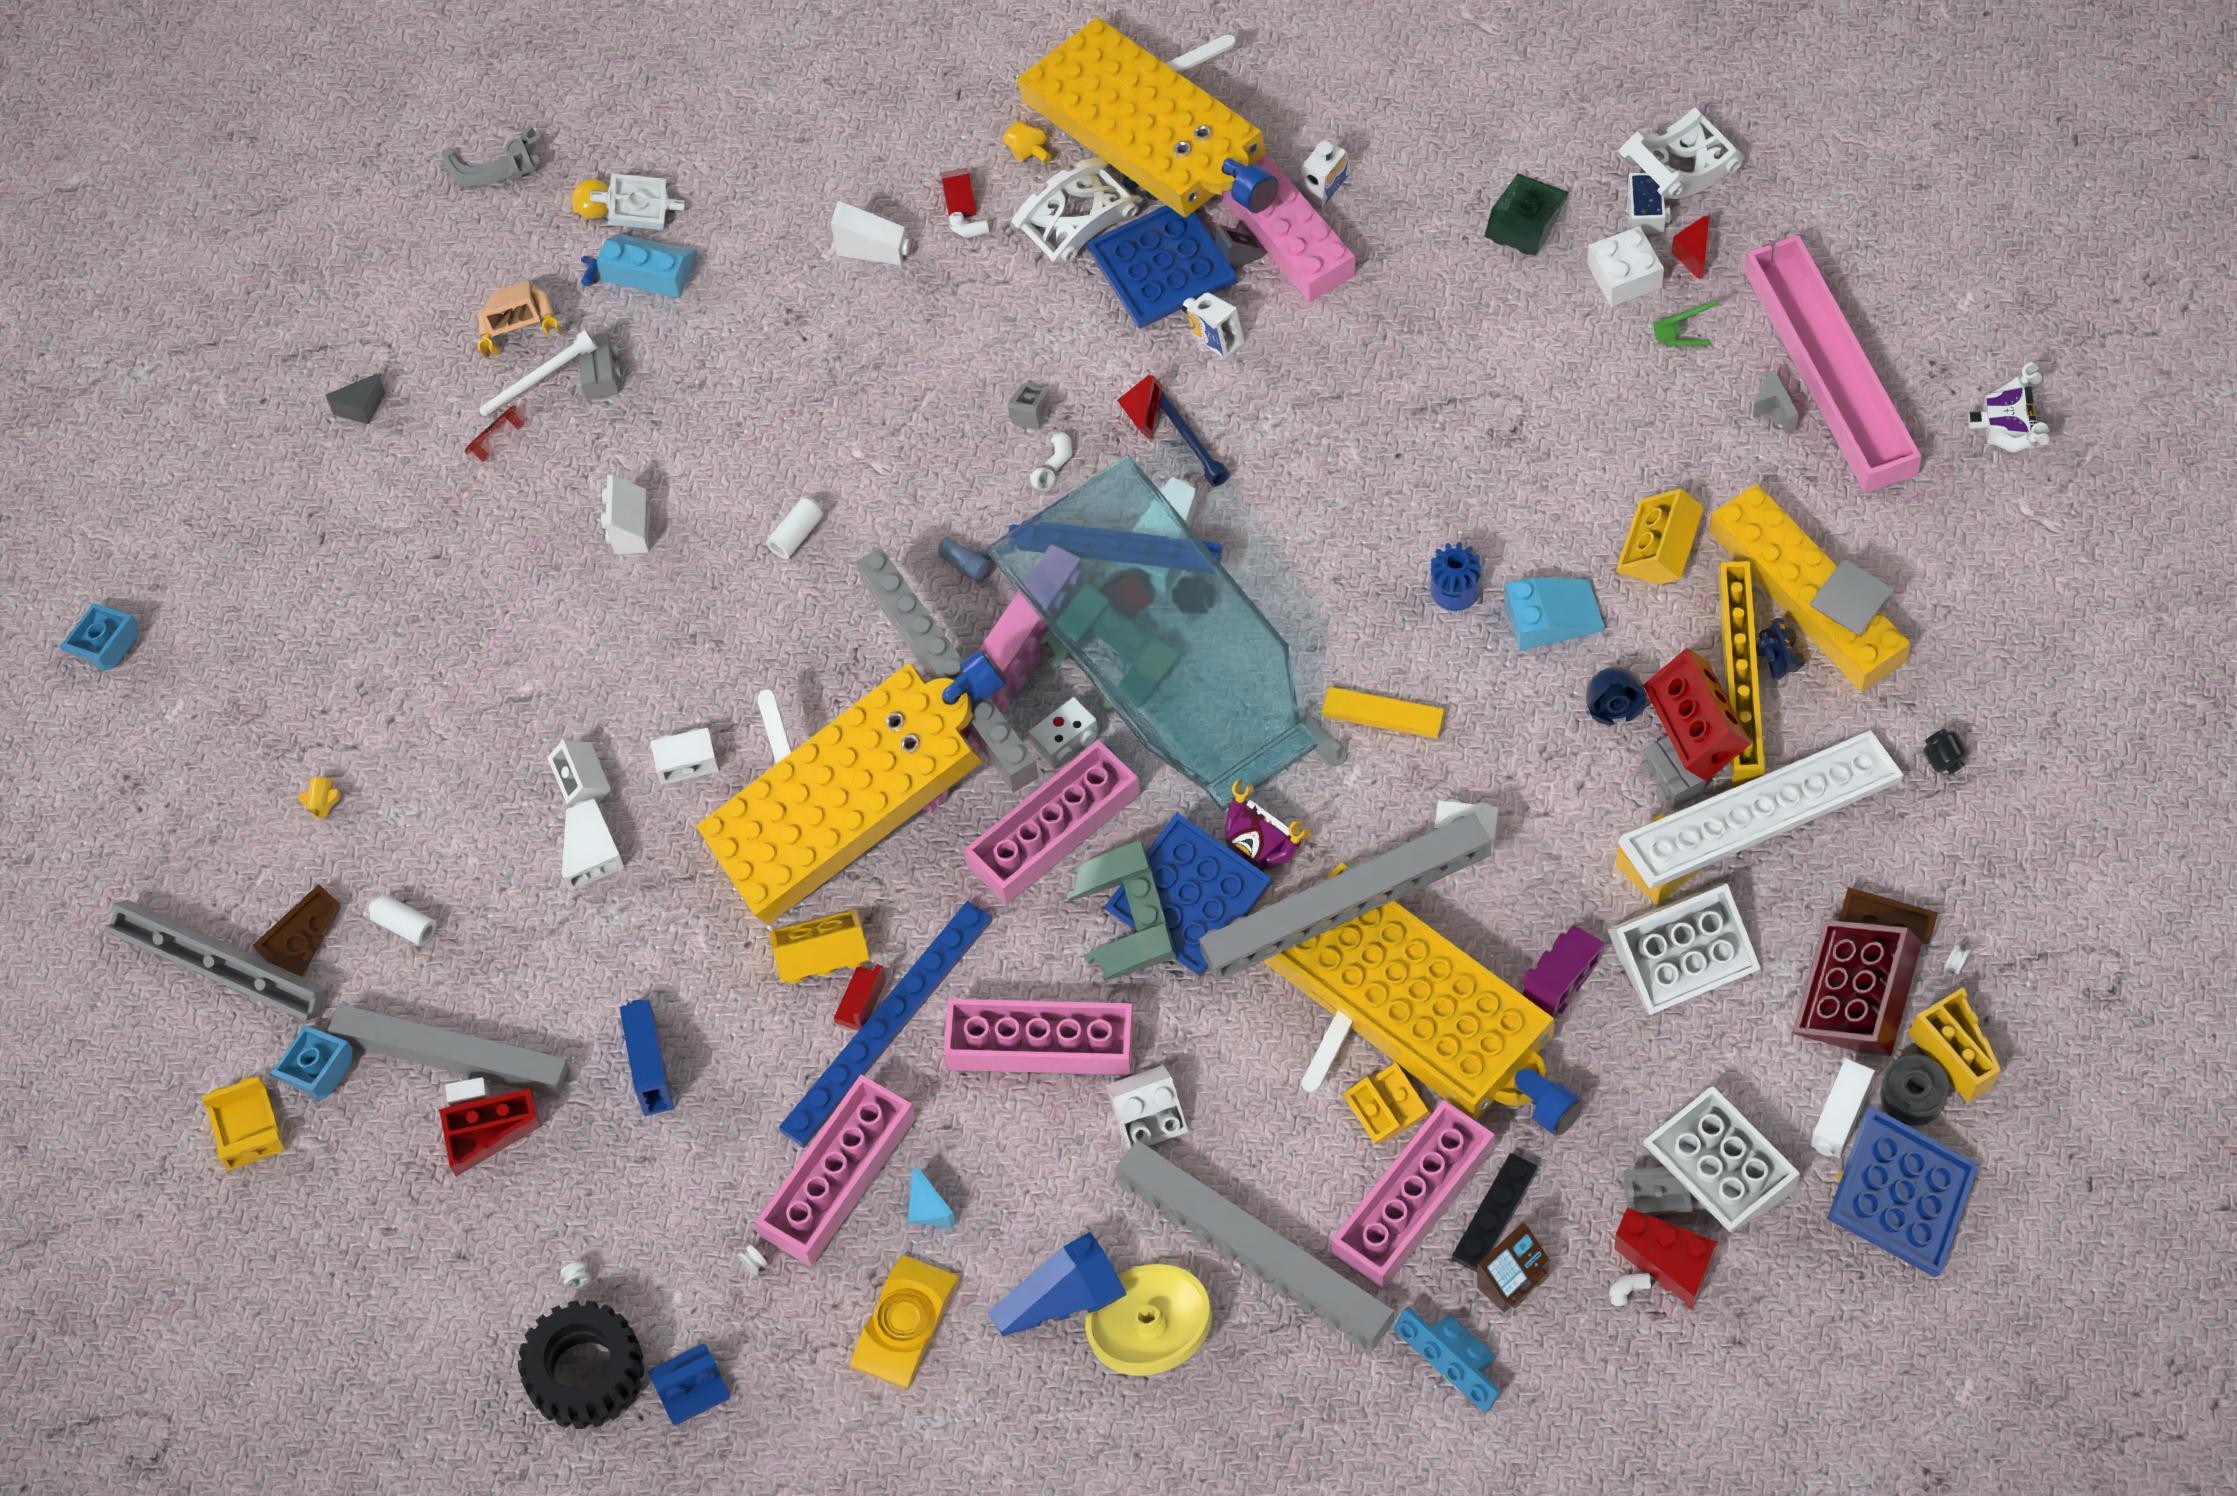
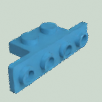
M1410 1307L1405 1308L1393 1328L1394 1331L1484 1413L1491 1410L1501 1391L1482 1371L1492 1365L1496 1355L1450 1314L1433 1326H1430Z

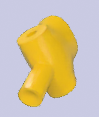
M1018 121L1003 135V143L1011 149L1012 154L1018 161L1023 162L1032 155L1044 163L1050 161L1052 155L1041 147L1047 141V137L1041 129Z

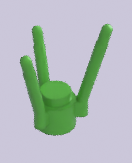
M1714 300L1676 316L1653 321L1657 342H1665L1667 348L1676 345H1710L1709 340L1675 339V336L1680 335L1678 321L1717 306L1718 301Z

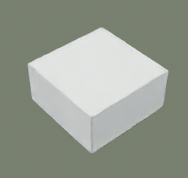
M483 1077L445 1085L449 1107L491 1097Z

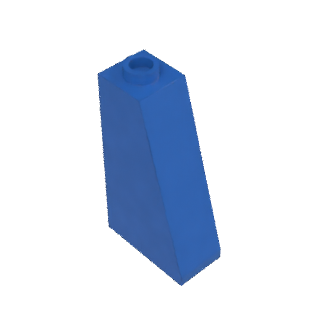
M649 999L630 1001L627 1005L620 1006L619 1008L634 1089L644 1116L673 1110L674 1104Z

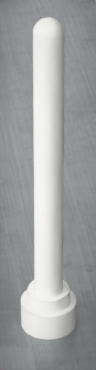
M586 329L576 335L577 339L573 341V345L482 405L480 413L483 416L491 414L581 353L583 355L586 352L590 354L598 348L597 343Z

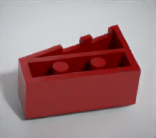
M530 1088L439 1109L449 1165L456 1177L541 1127L536 1098Z
M1627 1207L1615 1235L1614 1249L1641 1271L1649 1273L1661 1283V1287L1668 1292L1671 1291L1685 1302V1306L1693 1310L1714 1259L1717 1241Z

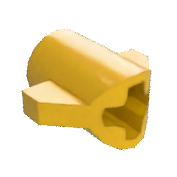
M313 777L309 781L308 792H300L298 799L315 817L323 819L328 815L330 808L340 799V791L338 789L332 790L333 782L330 779Z

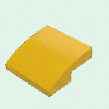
M1396 1062L1371 1080L1366 1077L1342 1094L1376 1145L1407 1130L1431 1114Z

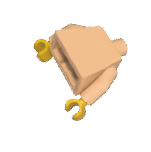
M529 281L515 283L492 292L486 304L478 312L480 337H483L477 345L479 352L485 358H488L487 352L490 349L491 353L497 356L499 354V347L491 340L492 336L540 322L541 319H544L541 327L549 339H551L549 332L553 328H556L559 335H561L562 329L555 318H552L554 312L548 295L537 287L532 288Z

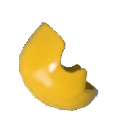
M586 179L576 185L571 197L573 212L579 213L586 220L602 218L608 214L609 211L606 203L590 202L591 190L607 192L609 186L597 179Z

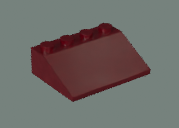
M1824 920L1793 1033L1801 1037L1860 1053L1891 1056L1922 942L1909 928Z

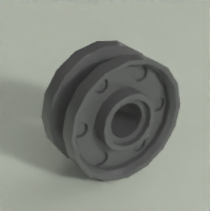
M1917 1054L1902 1056L1893 1061L1885 1072L1880 1089L1882 1106L1889 1116L1904 1124L1911 1126L1925 1125L1936 1119L1944 1108L1950 1087L1948 1077L1942 1067L1929 1057ZM1908 1087H1916L1921 1093H1912Z

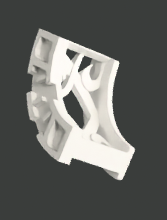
M1695 107L1678 122L1668 127L1666 134L1659 136L1657 133L1642 134L1637 131L1618 150L1626 160L1638 163L1660 186L1657 192L1663 197L1670 199L1684 198L1708 188L1728 173L1736 172L1745 159V156ZM1705 127L1714 135L1707 140L1703 131ZM1722 143L1729 151L1720 159H1715L1714 157L1720 154L1721 148L1711 147ZM1669 153L1678 157H1692L1695 155L1693 172H1682L1667 166Z
M1095 157L1077 162V168L1070 172L1063 169L1046 181L1048 187L1038 196L1033 193L1017 211L1011 222L1017 228H1021L1050 257L1053 263H1069L1076 257L1081 247L1097 233L1112 224L1130 220L1134 217L1143 198L1139 195H1132L1106 169L1108 163L1101 157ZM1069 194L1077 197L1094 196L1090 214L1077 217H1062L1065 212V197ZM1055 204H1058V205H1059V208H1058L1057 212L1055 213V208H1053V209H1051V208H1052ZM1036 225L1046 228L1044 235L1035 228ZM1054 229H1057V244L1061 237L1066 236L1057 249L1048 241Z

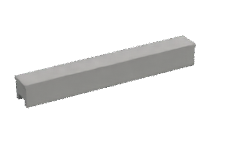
M125 900L112 904L111 909L114 910L110 925L105 927V932L305 1021L322 1016L330 989L132 901Z
M339 1003L328 1027V1032L332 1036L348 1041L353 1048L476 1078L483 1077L485 1080L517 1088H530L531 1091L558 1098L562 1094L561 1087L565 1076H568L570 1072L566 1058Z

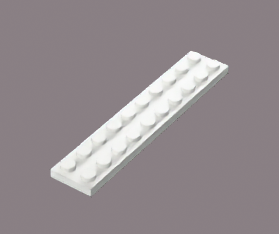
M1870 730L1620 836L1618 844L1651 890L1898 784L1902 781L1904 774Z

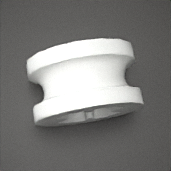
M1957 944L1947 960L1945 969H1954L1955 974L1960 975L1972 951L1968 949L1963 951L1961 946Z
M749 1244L746 1247V1252H740L737 1256L741 1263L756 1276L759 1274V1268H765L768 1264L764 1257Z
M574 1262L561 1269V1276L565 1279V1288L577 1289L591 1281L592 1277L587 1272L588 1265L586 1262Z

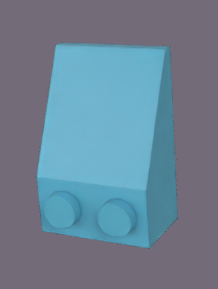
M1533 577L1507 583L1504 586V604L1520 651L1605 631L1589 579Z

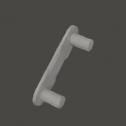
M1298 708L1290 718L1292 729L1329 765L1339 766L1343 764L1347 757L1345 749L1305 709Z

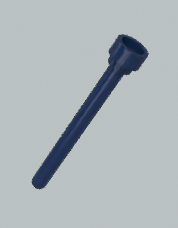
M1162 390L1160 407L1205 467L1204 476L1209 484L1213 487L1222 485L1229 478L1230 472L1222 462L1213 460Z

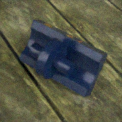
M1774 619L1773 624L1769 628L1759 633L1761 641L1756 644L1757 656L1766 657L1773 679H1781L1788 672H1797L1804 666L1805 662L1802 654L1793 652L1792 646L1796 643L1797 639L1795 630L1786 628L1783 619Z

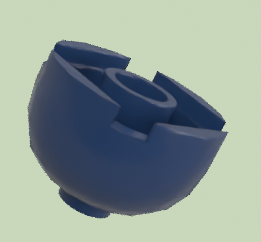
M1619 666L1599 671L1592 677L1586 690V703L1592 718L1598 723L1605 725H1615L1613 719L1626 717V722L1633 720L1642 713L1646 707L1647 700L1645 689L1639 677L1629 669Z

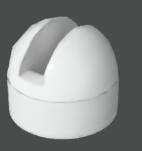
M1044 467L1035 468L1032 474H1030V483L1035 489L1045 492L1054 485L1055 475L1050 469Z

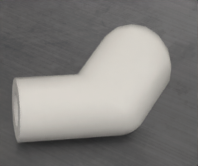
M954 212L949 216L950 229L965 238L989 233L986 220L969 223L964 220L961 212Z
M1065 432L1055 433L1051 438V443H1054L1055 454L1045 462V465L1053 473L1072 457L1071 438Z
M1649 1273L1628 1274L1619 1277L1609 1288L1611 1303L1614 1306L1626 1305L1628 1302L1627 1294L1632 1290L1650 1289Z

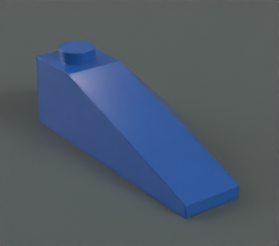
M1089 1232L1058 1250L988 1312V1315L1001 1335L1006 1336L1039 1327L1042 1321L1059 1317L1061 1321L1069 1319L1071 1313L1086 1309L1088 1313L1098 1311L1127 1294L1104 1250L1092 1233Z

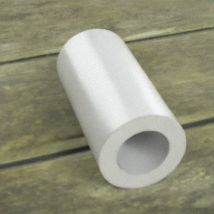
M801 498L767 538L766 544L769 549L777 556L788 559L822 519L821 505L813 498Z
M386 894L375 897L369 905L368 912L370 913L371 921L420 947L425 946L435 933L437 924L434 919Z

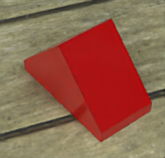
M967 168L940 173L948 215L950 216L954 212H961L964 217L977 215Z
M1709 216L1701 217L1673 236L1672 254L1699 279H1703Z
M1154 375L1146 376L1117 400L1147 439H1153L1163 387Z

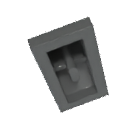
M1223 225L1217 226L1215 244L1233 270L1266 255V251L1253 233Z
M376 373L325 396L333 415L370 424L385 391L379 375Z

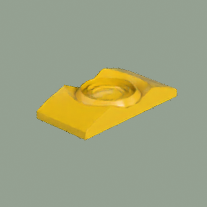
M902 1254L886 1279L876 1308L862 1330L850 1367L909 1390L960 1277Z

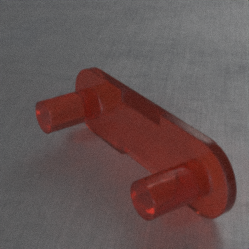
M513 405L476 437L464 452L466 454L473 452L484 462L489 457V454L480 446L485 438L496 428L498 429L506 420L517 430L525 424L514 413L517 407Z

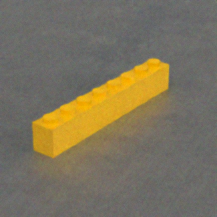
M1750 561L1720 562L1718 575L1725 694L1751 745L1730 761L1732 787H1738L1764 776L1765 770Z

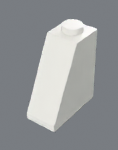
M837 201L831 221L837 256L894 265L902 264L904 255L909 254L911 245L910 239H907L904 226L847 203Z
M595 799L579 801L573 807L566 809L562 876L568 891L570 892L624 869L618 850Z
M1845 1058L1813 1133L1811 1146L1815 1147L1819 1153L1825 1156L1841 1157L1868 1099L1875 1070Z

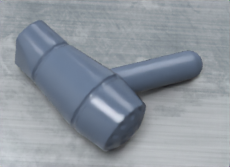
M945 537L939 543V557L948 561L964 576L980 582L989 573L991 564L988 560L1011 553L1014 546L1005 542L975 552Z

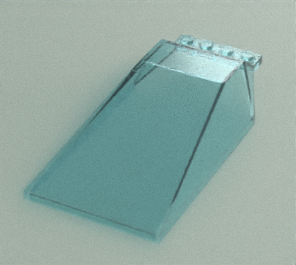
M1130 454L986 547L988 555L1142 745L1183 776L1204 789L1222 812L1229 808L1232 798L1236 797L1232 792L1234 782L1243 780L1240 787L1243 793H1245L1246 787L1249 784H1252L1255 790L1318 747V741L1299 718L1289 645Z

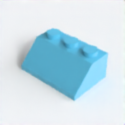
M617 234L605 240L596 263L601 280L604 282L680 298L697 256V250Z

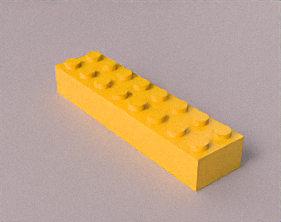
M1757 483L1711 513L1709 532L1737 562L1750 561L1751 576L1861 692L1907 661L1911 643L1882 613L1880 615L1876 614L1862 637H1859L1810 606L1816 594L1837 566Z

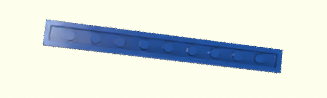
M968 900L782 1122L779 1126L782 1134L803 1148L807 1146L834 1113L860 1075L865 1076L990 925L992 918L989 914Z

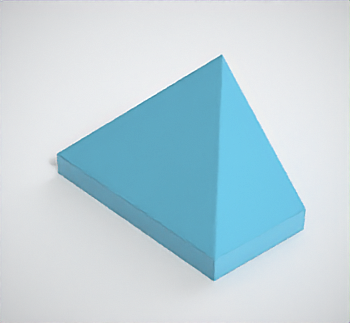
M917 1166L912 1170L908 1223L952 1228L956 1225L952 1210Z

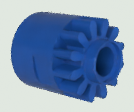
M1461 542L1457 543L1456 548H1452L1450 543H1446L1445 551L1436 549V558L1431 559V596L1436 604L1446 610L1460 611L1471 607L1480 595V556L1478 554L1473 555L1472 546L1462 550Z

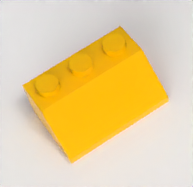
M1682 488L1640 499L1616 571L1622 575L1656 584L1681 579L1704 507Z
M857 908L769 931L781 983L786 981L790 984L803 981L806 976L814 974L818 976L829 975L837 968L845 966L847 968H856L863 965L864 961L870 960Z

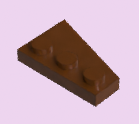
M318 884L253 944L254 949L267 962L302 977L341 908L340 903Z
M1848 887L1838 921L1909 928L1922 944H1929L1938 912Z

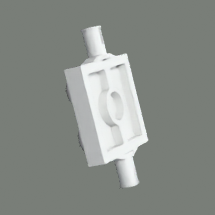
M611 173L610 186L607 192L592 190L590 192V202L606 203L609 211L608 225L663 230L664 217L667 210L684 211L685 200L668 199L666 179Z

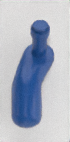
M582 256L581 261L588 264V269L584 273L581 283L588 287L596 276L597 260H591L586 256Z

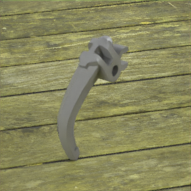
M528 126L523 131L520 139H511L506 143L505 151L507 156L494 162L474 167L465 166L457 160L450 149L443 150V158L449 174L461 185L475 186L506 178L509 181L523 177V174L536 171L535 167L540 164L541 160L537 153L531 152L543 145L545 138L541 132L536 137L531 138L535 135L533 127Z

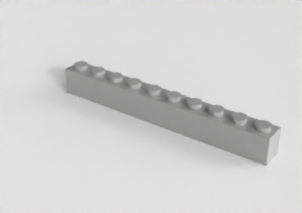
M880 547L856 561L860 580L932 680L948 678L955 681L964 672L959 664L963 662V659L884 550ZM981 697L972 704L973 717L966 728L1014 793L1038 779L1036 760L992 699L985 700Z
M1475 813L1459 816L1446 826L1439 829H1430L1422 837L1413 841H1404L1396 849L1385 854H1376L1369 861L1358 866H1350L1335 877L1319 880L1313 887L1302 892H1293L1286 899L1276 904H1267L1250 916L1239 917L1226 927L1210 930L1202 938H1199L1201 953L1216 981H1221L1492 856L1491 840Z
M1139 1140L1133 1144L1115 1167L1117 1183L1123 1190L1128 1193L1134 1191L1143 1197L1142 1200L1147 1206L1153 1210L1159 1208L1168 1214V1218L1179 1227L1186 1226L1193 1231V1235L1204 1244L1210 1242L1219 1248L1218 1251L1223 1257L1230 1261L1237 1260L1243 1264L1244 1269L1255 1278H1260L1261 1276L1270 1283L1271 1288L1282 1296L1289 1295L1296 1300V1304L1307 1313L1313 1311L1322 1317L1321 1320L1326 1326L1332 1330L1340 1329L1346 1333L1348 1339L1354 1345L1360 1348L1365 1346L1373 1351L1394 1323L1393 1309Z

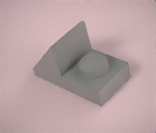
M1771 370L1754 403L1753 418L1772 412L1775 422L1781 424L1785 433L1797 429L1799 414L1776 371Z
M1022 384L1008 402L1012 424L1039 429L1042 408L1049 399L1050 388Z

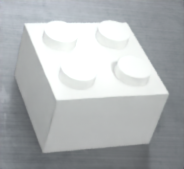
M1640 226L1588 245L1587 265L1611 307L1662 288L1664 268Z

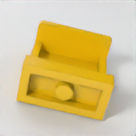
M260 1076L244 1078L238 1084L227 1088H216L209 1094L202 1096V1101L207 1109L218 1149L216 1150L218 1157L226 1172L286 1151L268 1090Z

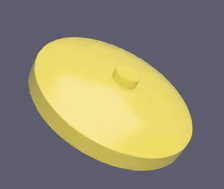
M1166 1264L1143 1265L1122 1272L1117 1276L1127 1295L1098 1311L1088 1313L1087 1310L1085 1330L1089 1344L1096 1357L1110 1369L1134 1376L1162 1373L1185 1362L1201 1347L1212 1323V1307L1202 1283L1190 1272Z

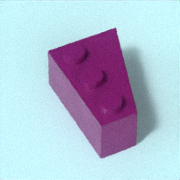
M1575 925L1566 934L1560 933L1554 942L1553 949L1551 951L1546 950L1542 954L1536 969L1530 968L1522 980V984L1525 985L1522 995L1553 1018L1557 1011L1563 1014L1568 1007V1004L1564 1002L1574 990L1577 992L1580 990L1599 963L1605 943Z

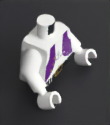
M2032 362L2026 364L2022 370L2023 376L2018 375L1985 396L1983 411L1968 412V428H1985L1988 444L1996 445L2011 453L2027 448H2035L2036 442L2039 445H2047L2050 438L2045 433H2049L2050 429L2045 423L2036 422L2032 388L2027 387L2029 382L2031 384H2039L2042 381V375L2039 372L2034 373L2039 367Z

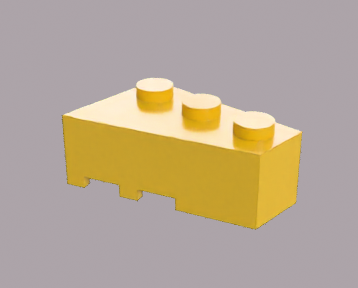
M1963 987L1918 1014L1908 1034L1929 1058L1942 1067L1947 1074L1948 1081L1966 1102L1970 1103L1992 1089L2001 1070L1987 1038L1982 1036L1977 1024L1978 1018L1976 1013L1970 1009L1966 1000L1967 993Z

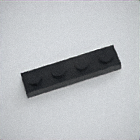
M1510 1152L1453 1252V1261L1478 1272V1263L1495 1248L1538 1172L1537 1165Z

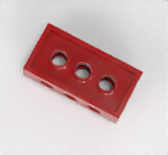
M1684 649L1643 684L1684 768L1701 779L1709 780L1751 745L1708 660L1692 650Z

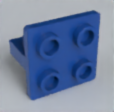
M701 1344L648 1371L674 1426L729 1400L731 1397L712 1354L705 1344Z

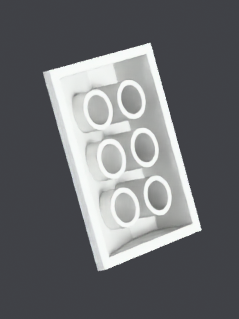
M1727 883L1715 884L1607 929L1618 958L1648 1015H1652L1761 969Z
M1713 1085L1643 1141V1145L1730 1233L1775 1207L1797 1188L1800 1173Z

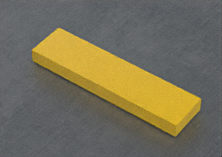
M1328 687L1322 717L1438 739L1444 717V709Z

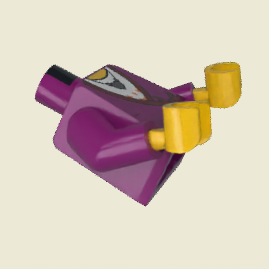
M1237 780L1232 785V792L1236 797H1233L1231 800L1224 831L1228 848L1261 871H1264L1266 868L1271 869L1289 863L1301 845L1300 840L1308 839L1312 834L1311 830L1304 829L1300 834L1299 828L1303 821H1295L1288 827L1253 800L1249 799L1246 801L1245 797L1250 796L1254 792V786L1252 784L1247 785L1246 791L1243 793L1240 788L1243 780Z

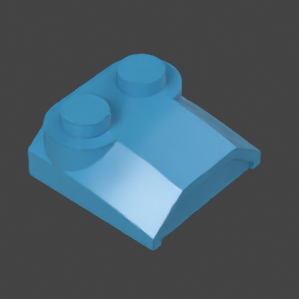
M92 603L91 607L59 647L63 651L92 662L97 669L105 671L114 668L135 642L138 636V622L133 615Z
M303 1025L300 1033L269 1074L286 1084L305 1091L310 1098L321 1100L332 1093L351 1066L353 1047L348 1041Z

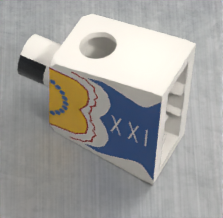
M1327 140L1317 144L1316 149L1304 162L1301 170L1299 192L1307 201L1320 208L1325 206L1351 173L1347 152Z
M1204 293L1197 300L1192 297L1185 300L1182 305V311L1188 315L1192 333L1222 359L1228 358L1244 344L1236 307L1210 293Z

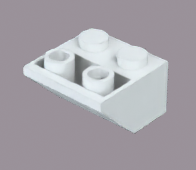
M607 475V487L602 488L603 504H606V511L601 512L602 529H606L607 544L612 545L614 554L649 553L650 501L647 490L614 475Z
M1164 1065L1105 1085L1128 1150L1137 1140L1146 1146H1150L1188 1132L1172 1077Z

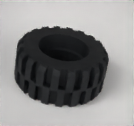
M577 1300L568 1302L569 1307L561 1309L560 1305L551 1308V1315L545 1317L542 1314L536 1319L538 1326L535 1329L530 1327L524 1335L528 1343L520 1345L519 1355L521 1360L518 1361V1371L531 1402L549 1421L555 1419L557 1425L566 1428L570 1423H573L575 1429H585L587 1423H592L595 1428L604 1425L602 1420L610 1417L613 1421L620 1416L618 1410L621 1407L628 1409L634 1402L631 1394H638L642 1384L639 1378L644 1376L645 1366L642 1362L644 1357L632 1327H629L627 1320L621 1314H615L614 1309L607 1305H603L599 1309L595 1301L587 1300L585 1306H580ZM581 1343H596L608 1349L610 1353L608 1366L603 1374L592 1383L580 1387H569L555 1381L553 1377L555 1364L567 1349Z

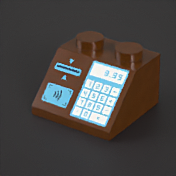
M1524 1222L1478 1263L1477 1288L1504 1313L1511 1306L1513 1308L1518 1307L1526 1298V1292L1533 1285L1539 1287L1549 1276L1550 1259Z

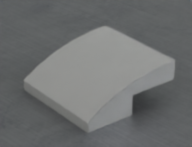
M1844 559L1821 587L1810 603V606L1857 636L1862 637L1876 614L1880 615L1894 594L1895 589Z

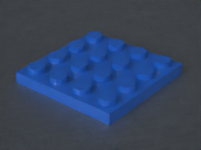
M1165 205L1086 242L1087 250L1138 329L1182 309L1183 303L1188 298L1192 297L1197 300L1204 293L1214 294L1238 283L1237 275L1195 212L1184 218L1168 205Z
M1176 813L1148 849L1147 855L1177 958L1174 959L1201 978L1209 966L1201 953L1199 938H1202L1210 930L1221 929L1230 925L1239 917H1247L1274 881L1257 867L1182 815ZM1122 884L1104 908L1111 915L1137 932L1125 888Z
M1871 1106L1864 1113L1827 1219L1933 1277L1940 1276L1979 1164Z

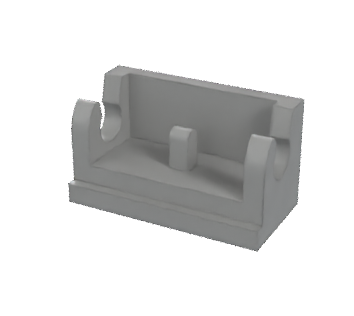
M1666 1167L1624 1170V1195L1628 1208L1649 1216L1692 1212L1691 1192Z

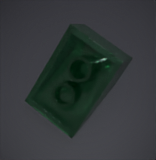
M1517 173L1492 207L1484 237L1491 239L1496 244L1518 249L1523 254L1536 256L1545 244L1569 192Z

